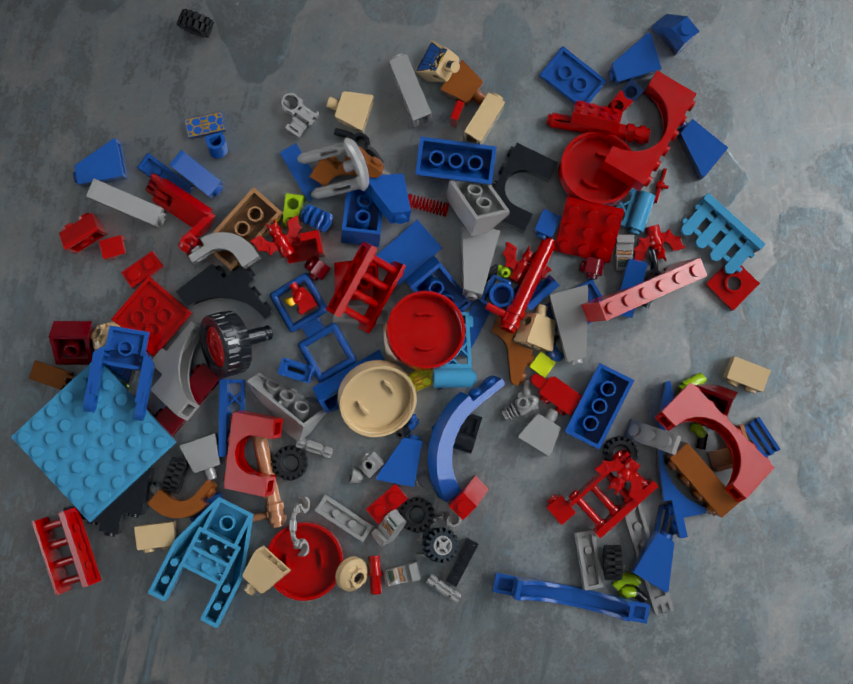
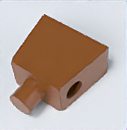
M461 60L459 71L452 73L450 79L440 88V93L456 102L458 100L465 102L464 106L466 107L472 100L481 105L487 96L480 91L483 86V80Z

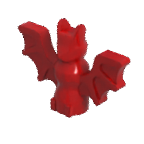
M298 216L286 222L288 227L287 235L281 232L280 226L273 219L274 224L270 226L267 223L265 224L269 234L273 237V242H268L262 236H258L252 239L250 243L257 248V252L265 251L269 256H272L275 251H279L282 259L294 253L295 251L291 243L299 241L298 232L302 228L298 222Z
M659 224L645 228L646 238H638V245L633 249L634 259H646V251L650 246L656 250L658 260L663 259L667 261L665 249L663 248L664 242L670 246L672 251L684 249L685 246L681 242V236L673 235L670 229L662 233Z
M506 242L502 255L506 259L504 266L512 269L508 278L521 285L535 253L531 252L530 246H528L522 255V259L517 261V247L510 242ZM547 265L541 279H545L546 274L552 271Z
M617 457L612 461L602 460V463L594 468L602 476L617 471V476L613 478L607 489L609 490L612 487L615 490L614 494L617 495L620 489L624 487V483L630 481L631 486L628 495L635 501H640L641 494L645 492L641 485L644 478L636 475V471L641 465L632 458L628 457L625 463H620Z

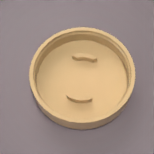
M373 360L356 366L345 376L340 384L337 400L345 423L353 431L363 436L382 437L396 432L409 421L416 407L417 395L409 375L403 368L389 361Z

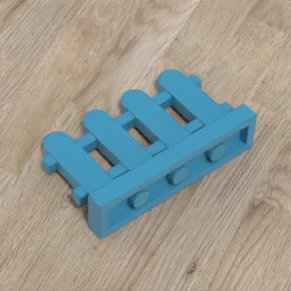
M707 193L699 201L702 205L697 204L694 207L696 212L688 220L684 218L681 221L684 224L681 227V233L684 236L694 233L698 237L695 240V246L698 249H703L706 246L712 249L709 254L710 260L717 262L722 258L726 262L723 267L726 274L730 275L735 271L739 273L742 270L741 264L748 257L753 258L755 256L753 251L761 250L765 243L710 193ZM706 218L710 225L701 232L697 227ZM720 231L725 236L715 245L711 240ZM735 244L739 250L730 258L726 252Z

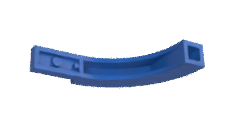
M492 375L485 378L481 385L471 389L468 395L459 392L448 403L435 424L429 442L428 471L437 497L445 502L451 500L461 491L455 479L452 465V452L457 433L470 413L505 385L502 378Z

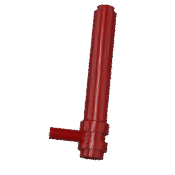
M552 112L547 117L546 125H550V128L580 133L602 131L613 134L624 140V142L631 143L633 141L640 145H643V143L648 144L651 129L643 125L637 127L631 123L627 125L620 124L618 133L571 123V115Z
M546 237V239L541 241L511 305H508L506 310L488 302L485 309L502 317L500 328L505 332L514 334L519 329V322L523 320L526 314V307L556 247L553 239Z

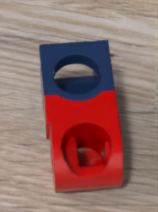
M631 79L607 107L624 112L643 94L644 90Z

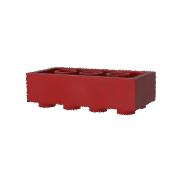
M576 100L571 123L618 133L623 111Z

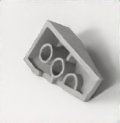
M260 372L246 381L247 386L272 416L283 418L282 429L298 442L309 435L326 414L319 401L309 395L305 397L297 393V390L294 388L290 390L281 386L279 381Z

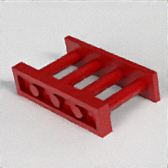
M362 242L329 302L326 311L338 317H341L343 313L360 322L358 326L360 330L370 334L398 280L403 276L406 266L396 261L392 265L375 255L376 247ZM370 262L388 271L383 282L366 272ZM361 279L378 288L374 298L357 290ZM352 296L369 305L365 315L347 306Z
M619 450L612 456V459L614 460L617 457L620 463H625L626 458L630 454L626 450ZM612 472L606 476L597 473L581 489L574 490L568 496L567 502L571 507L576 503L595 523V527L592 530L601 539L659 487L651 478L642 480L641 485L645 492L641 494L639 502L628 495L629 491L623 487L619 493L624 497V501L619 506L612 503L597 486L605 477L611 483L613 478H615ZM590 490L609 510V515L606 518H600L582 498Z
M76 507L58 513L60 519L50 522L47 516L32 522L56 596L71 590V584L81 582L84 588L102 581L80 512ZM63 526L66 537L56 540L53 529ZM69 544L72 556L62 559L59 547ZM75 563L78 574L68 577L65 566Z

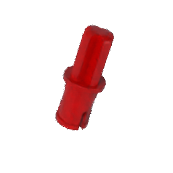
M380 555L368 556L370 592L372 595H378L382 593L381 575H383L380 568Z

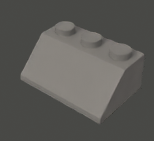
M457 180L449 181L445 198L471 236L489 232L509 215V209L491 185Z

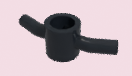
M335 128L334 135L350 138L355 142L360 139L365 140L366 143L363 149L371 157L380 159L382 164L384 163L378 152L371 147L369 137L366 134L357 133L354 135L349 131Z
M655 249L648 251L651 268L645 272L643 282L649 280L648 276L651 273H654L656 276L661 274L658 271L659 262ZM652 301L645 303L642 306L649 309Z

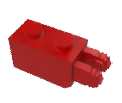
M538 374L530 376V383L539 389L537 393L541 395L539 397L541 401L547 405L552 403L556 406L554 410L562 416L565 414L570 416L579 404L582 395L556 376L548 377L547 380Z

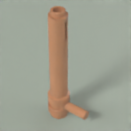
M252 436L258 471L275 475L267 438ZM275 480L274 494L264 497L266 503L264 506L265 512L257 513L253 516V522L267 519L271 528L286 525L285 520H287L286 514L283 513L284 504L280 499L277 481Z

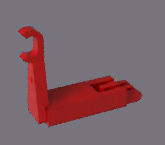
M151 174L145 190L154 196L152 201L192 227L191 230L181 237L178 243L179 249L187 253L190 246L186 242L196 246L197 238L210 230L216 215L212 213L213 209L168 179H163L157 174Z

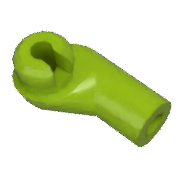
M624 572L622 580H616L612 585L620 591L625 584L639 586L642 579L633 572Z

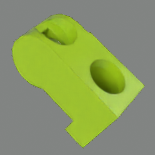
M286 193L283 229H288L286 222L295 216H298L300 224L305 196Z

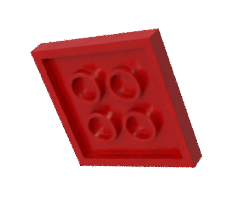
M567 197L554 244L556 246L554 251L584 258L589 256L610 263L624 215V209Z
M148 276L111 320L122 328L149 332L147 351L155 357L193 313L152 277Z

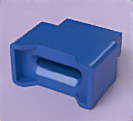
M283 357L277 373L305 383H311L315 367Z

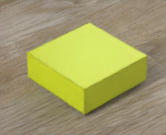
M540 351L529 367L545 378L556 362Z

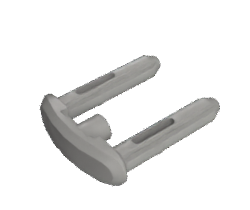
M345 138L344 142L302 152L297 157L298 162L303 164L347 153V156L351 158V160L344 161L343 166L347 173L356 171L357 177L315 188L311 192L313 198L321 199L357 189L362 191L367 189L369 185L368 168L364 156L354 140ZM337 149V150H335V151H331V152H328V153H323V152H326V151H330V150Z

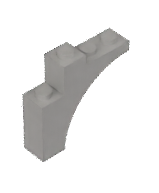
M192 322L188 324L167 351L161 348L152 359L155 363V368L162 376L150 389L177 416L186 421L200 407L193 397L189 381L191 360L200 342V328Z

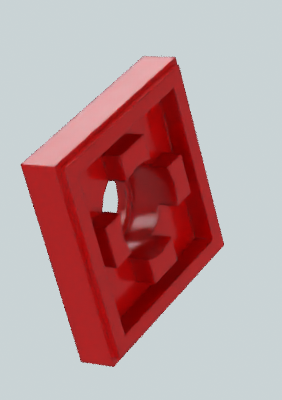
M723 265L705 285L731 311H734L760 283L742 265L740 266L742 270L739 273L735 271L730 275L724 272ZM730 277L738 278L739 282H741L739 289L731 290L728 288L727 280Z

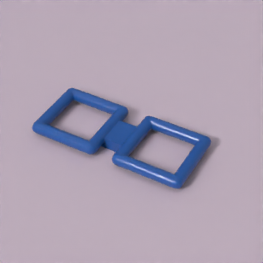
M308 273L301 274L270 293V298L288 330L293 333L302 328L307 338L298 343V348L308 365L315 367L314 376L318 382H323L356 362V357L338 325L333 322L325 327L319 318L328 312L326 311L327 306ZM296 281L297 285L304 282L319 309L293 323L279 296L291 290L289 286L291 283ZM333 332L347 359L321 373L307 346Z

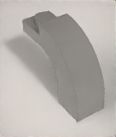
M227 232L212 233L200 238L204 246L199 245L191 250L192 254L188 256L192 263L197 264L214 252L229 251L236 256L245 269L261 259L256 249L249 242L238 235Z

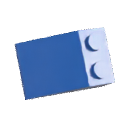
M357 189L346 192L341 243L361 245L362 242H365L374 247H379L383 214L366 191Z
M435 256L405 279L414 292L432 291L442 294L454 302L460 312L465 311L473 304L470 299L462 295V288Z

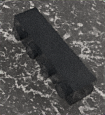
M467 537L446 578V582L457 587L479 545L478 542Z

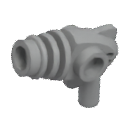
M529 380L523 381V392L518 393V398L514 400L515 405L511 402V406L509 404L508 408L505 407V409L501 410L506 420H512V416L513 418H516V416L520 417L519 413L523 416L530 411L539 409V398L536 395H531Z

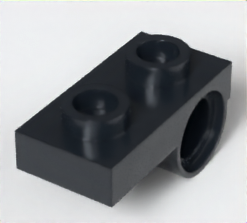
M470 413L457 433L453 446L454 449L472 453L483 417Z

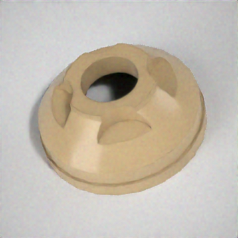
M107 322L96 327L91 334L94 351L106 345L109 326L120 327L118 324Z
M356 556L346 558L336 571L338 587L348 592L360 588L367 579V565ZM358 573H361L360 580L358 582H354L355 576Z

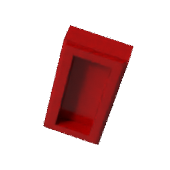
M460 100L456 102L450 116V126L457 127L464 111L465 102Z

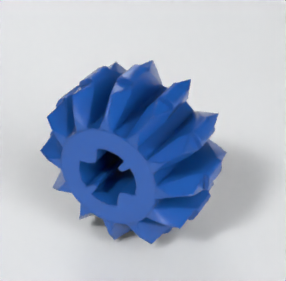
M310 204L305 205L300 216L301 222L323 232L328 230L333 219L332 214Z

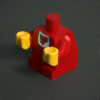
M296 281L289 285L292 290L290 293L292 297L289 296L284 301L289 306L296 304L298 314L302 315L317 306L312 295L304 287H299Z

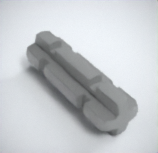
M305 438L300 442L296 441V447L300 449L305 448V451L317 455L322 454V457L330 458L333 453V448L323 447V444L311 440L306 441Z
M433 574L427 578L426 583L428 585L434 586V589L445 597H450L449 599L454 603L459 601L461 597L459 592L453 591L452 587L442 580H438Z

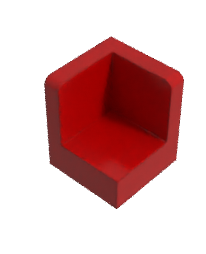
M118 235L99 241L104 260H115L116 256L126 254L124 246L126 239L124 236Z

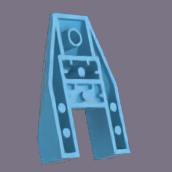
M218 497L174 540L148 594L164 602L167 601L186 568L217 584L200 620L218 628L243 579L242 575L246 568L254 514Z

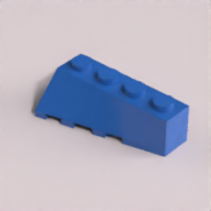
M380 350L312 387L326 413L339 409L337 397L340 384L353 368L368 361H386Z

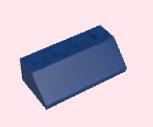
M420 136L415 175L492 185L497 146Z
M599 363L565 432L600 450L635 380Z

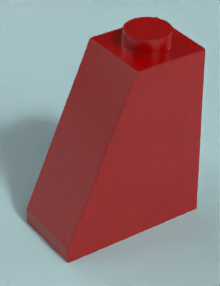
M474 476L448 502L449 507L464 520L478 506L489 489Z

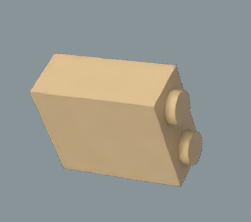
M488 92L464 131L463 139L465 141L483 144L504 109L505 102L500 95Z

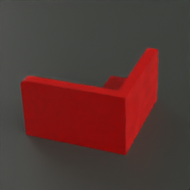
M319 230L300 233L299 241L291 243L295 252L287 256V261L289 264L307 261L313 255L317 258L326 257Z

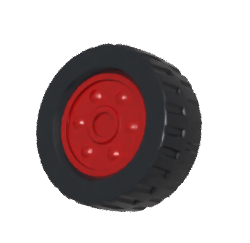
M230 310L207 315L202 319L199 330L201 349L207 365L216 376L221 378L247 371L252 361L251 345L272 340V328L266 325L247 330L240 316Z

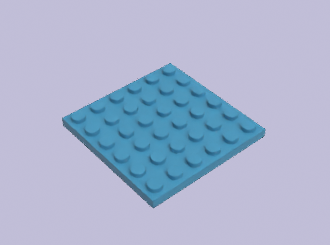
M90 363L14 433L11 438L89 522H92L169 451L177 441L148 410H146L144 421L132 419L135 414L136 397L107 365L104 368L95 412L83 411V402L91 367Z

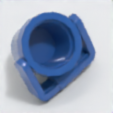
M493 275L485 285L480 301L487 305L488 302L485 300L489 295L491 303L497 307L502 308L510 305L514 299L512 283L497 275ZM496 280H499V281L502 282V283H497V284H495Z

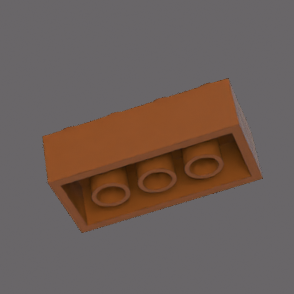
M680 441L675 455L668 452L663 455L666 459L664 462L671 471L674 470L679 474L677 476L678 480L683 485L691 488L689 492L696 500L699 499L704 503L702 506L706 507V512L709 515L712 514L722 518L738 504L724 489L726 486L687 442Z

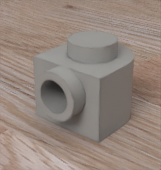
M367 452L361 459L363 463L359 468L370 478L384 464V461L375 452L372 454Z

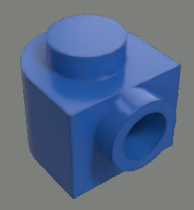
M223 131L204 137L209 154L213 158H222L228 153Z

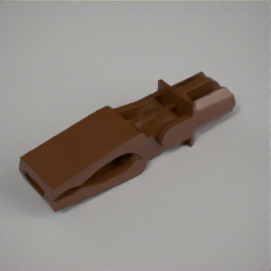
M35 360L28 379L62 390L76 376H72L73 372Z

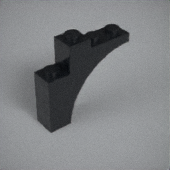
M211 264L176 291L189 308L206 300L228 298L250 305L266 320L273 317L271 313L273 308L267 301L263 303L259 297L262 294L255 286L251 287L256 282L254 279L256 274L250 267L245 269L241 265L224 277L226 273L221 266L218 265L216 267V265Z
M149 468L92 522H89L80 513L81 519L87 520L86 523L91 525H98L100 523L98 531L104 532L106 536L115 537L116 534L122 533L126 513H128L127 516L139 518V515L146 513L150 494L149 487L152 484L155 469ZM73 506L64 507V508H63V511L68 510V509H71V508H74V507H73Z

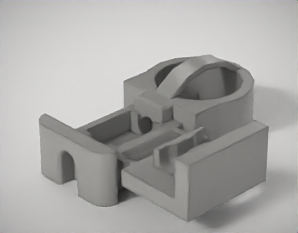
M287 93L281 100V107L284 112L293 116V121L290 125H286L285 131L299 140L307 128L306 124L309 123L308 127H311L318 118L319 112L314 113L304 106V101L296 94ZM286 98H294L297 101L298 106L296 107L292 105L290 102L286 100ZM283 102H284L288 107H290L291 109H287V108L285 107V105L283 104Z

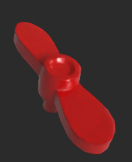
M663 168L660 181L657 182L656 189L658 190L654 203H658L661 190L663 188L668 189L669 187L664 185L665 183L663 182L667 171L666 168Z

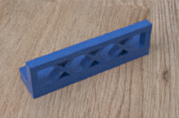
M219 379V457H226L228 453V437L231 431L230 415H233L230 411V405L236 401L240 405V411H245V379ZM230 383H241V391L236 396L230 392Z

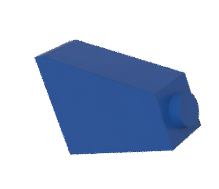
M666 14L652 25V28L675 56L686 48L699 33V30L688 16Z
M651 32L643 36L612 63L608 74L610 81H614L615 86L628 83L631 79L638 80L654 75L657 70L661 71V64Z
M692 119L689 123L685 121L682 127L678 129L681 133L677 138L697 178L701 180L712 169L728 147Z
M116 138L110 140L74 166V181L81 187L91 186L93 179L103 183L127 179L121 142Z
M181 150L169 164L211 199L218 197L223 191L222 187L224 184L184 151Z
M404 173L380 175L378 178L369 177V185L365 191L390 224L409 222L411 209Z
M408 434V438L404 437L378 473L376 480L414 487L423 440H419L420 436Z
M654 530L630 570L667 593L670 585L674 542L670 540L671 535L662 530L660 533Z

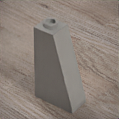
M397 54L393 56L392 60H389V65L413 128L431 122L432 113L408 55Z
M93 179L86 197L99 204L159 228L160 224L163 225L167 216L165 209L96 179Z
M462 223V295H465L470 300H481L500 231L491 229L487 233L471 236Z
M587 285L548 295L565 362H571V365L581 363L582 358L587 357V318L581 304L588 302Z

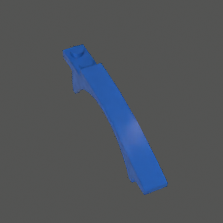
M671 381L664 382L659 412L674 398ZM659 422L657 423V428L666 430ZM656 449L661 500L670 501L667 507L669 515H673L674 523H671L673 534H677L678 538L688 537L684 518L707 513L706 507L689 500L676 488L665 468L663 451Z
M495 572L492 592L511 595L515 600L544 601L569 605L628 622L634 621L647 624L650 604L593 590L585 591L583 588L500 572Z

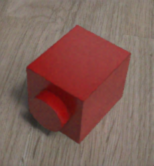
M560 493L558 495L553 494L547 499L548 504L545 505L546 508L561 525L576 514L575 510Z

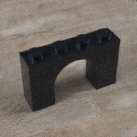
M516 143L515 147H510L506 155L509 157L507 164L502 163L498 174H501L498 181H493L492 187L510 211L509 215L501 223L524 233L533 214L509 201L505 192V184L511 176L517 173H529L543 181L549 182L558 162Z

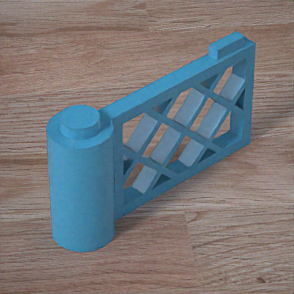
M631 189L629 192L632 194L630 201L624 204L619 202L620 206L617 207L624 209L625 213L624 220L620 226L626 227L631 234L639 235V233H644L656 196L646 191Z
M461 312L465 319L466 343L457 353L458 355L461 352L467 357V364H459L453 358L451 361L454 364L448 363L443 367L434 369L432 371L433 388L473 387V384L477 382V374L473 372L471 361L470 328H473V316H469V312Z

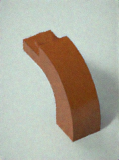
M207 480L193 497L185 501L177 499L170 492L159 489L147 504L156 512L166 517H195L203 513L211 505L207 499L215 495V489L219 485L213 480Z

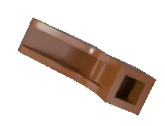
M359 147L366 161L369 177H380L385 165L382 164L380 159L371 157L363 148ZM346 153L341 162L335 156L318 160L310 177L326 186L336 176H357L356 171L348 173L345 171L344 161L351 160Z
M497 315L490 333L496 335L504 342L507 349L510 383L518 386L519 383H523L527 373L524 372L526 366H530L534 359V356L531 355L533 350L513 342L512 340L515 338L517 331L514 334H510L500 328L502 317Z

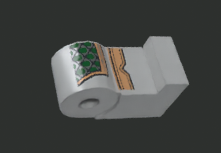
M617 235L614 245L616 271H625L628 258L633 259L634 235Z
M395 509L385 516L378 528L372 531L371 535L382 547L396 539L405 526L406 520Z
M417 560L382 571L386 586L421 579Z

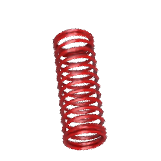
M408 194L410 209L413 206V210L416 208V210L419 209L421 211L423 208V212L426 210L427 213L428 211L431 213L433 210V214L436 212V215L439 213L441 216L443 212V217L447 216L448 202H444L442 207V201L439 205L438 200L435 207L436 200H434L432 205V199L429 203L428 198L425 205L426 197H424L422 203L423 197L421 196L419 201L418 195L415 203L416 195H414L412 201L413 194Z

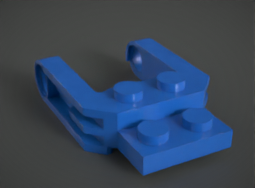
M109 326L106 345L93 352L83 402V411L95 412L104 368L107 364L112 367L136 371L141 370L135 402H137L135 414L132 419L144 421L155 368L154 361L146 352L150 336L149 332Z

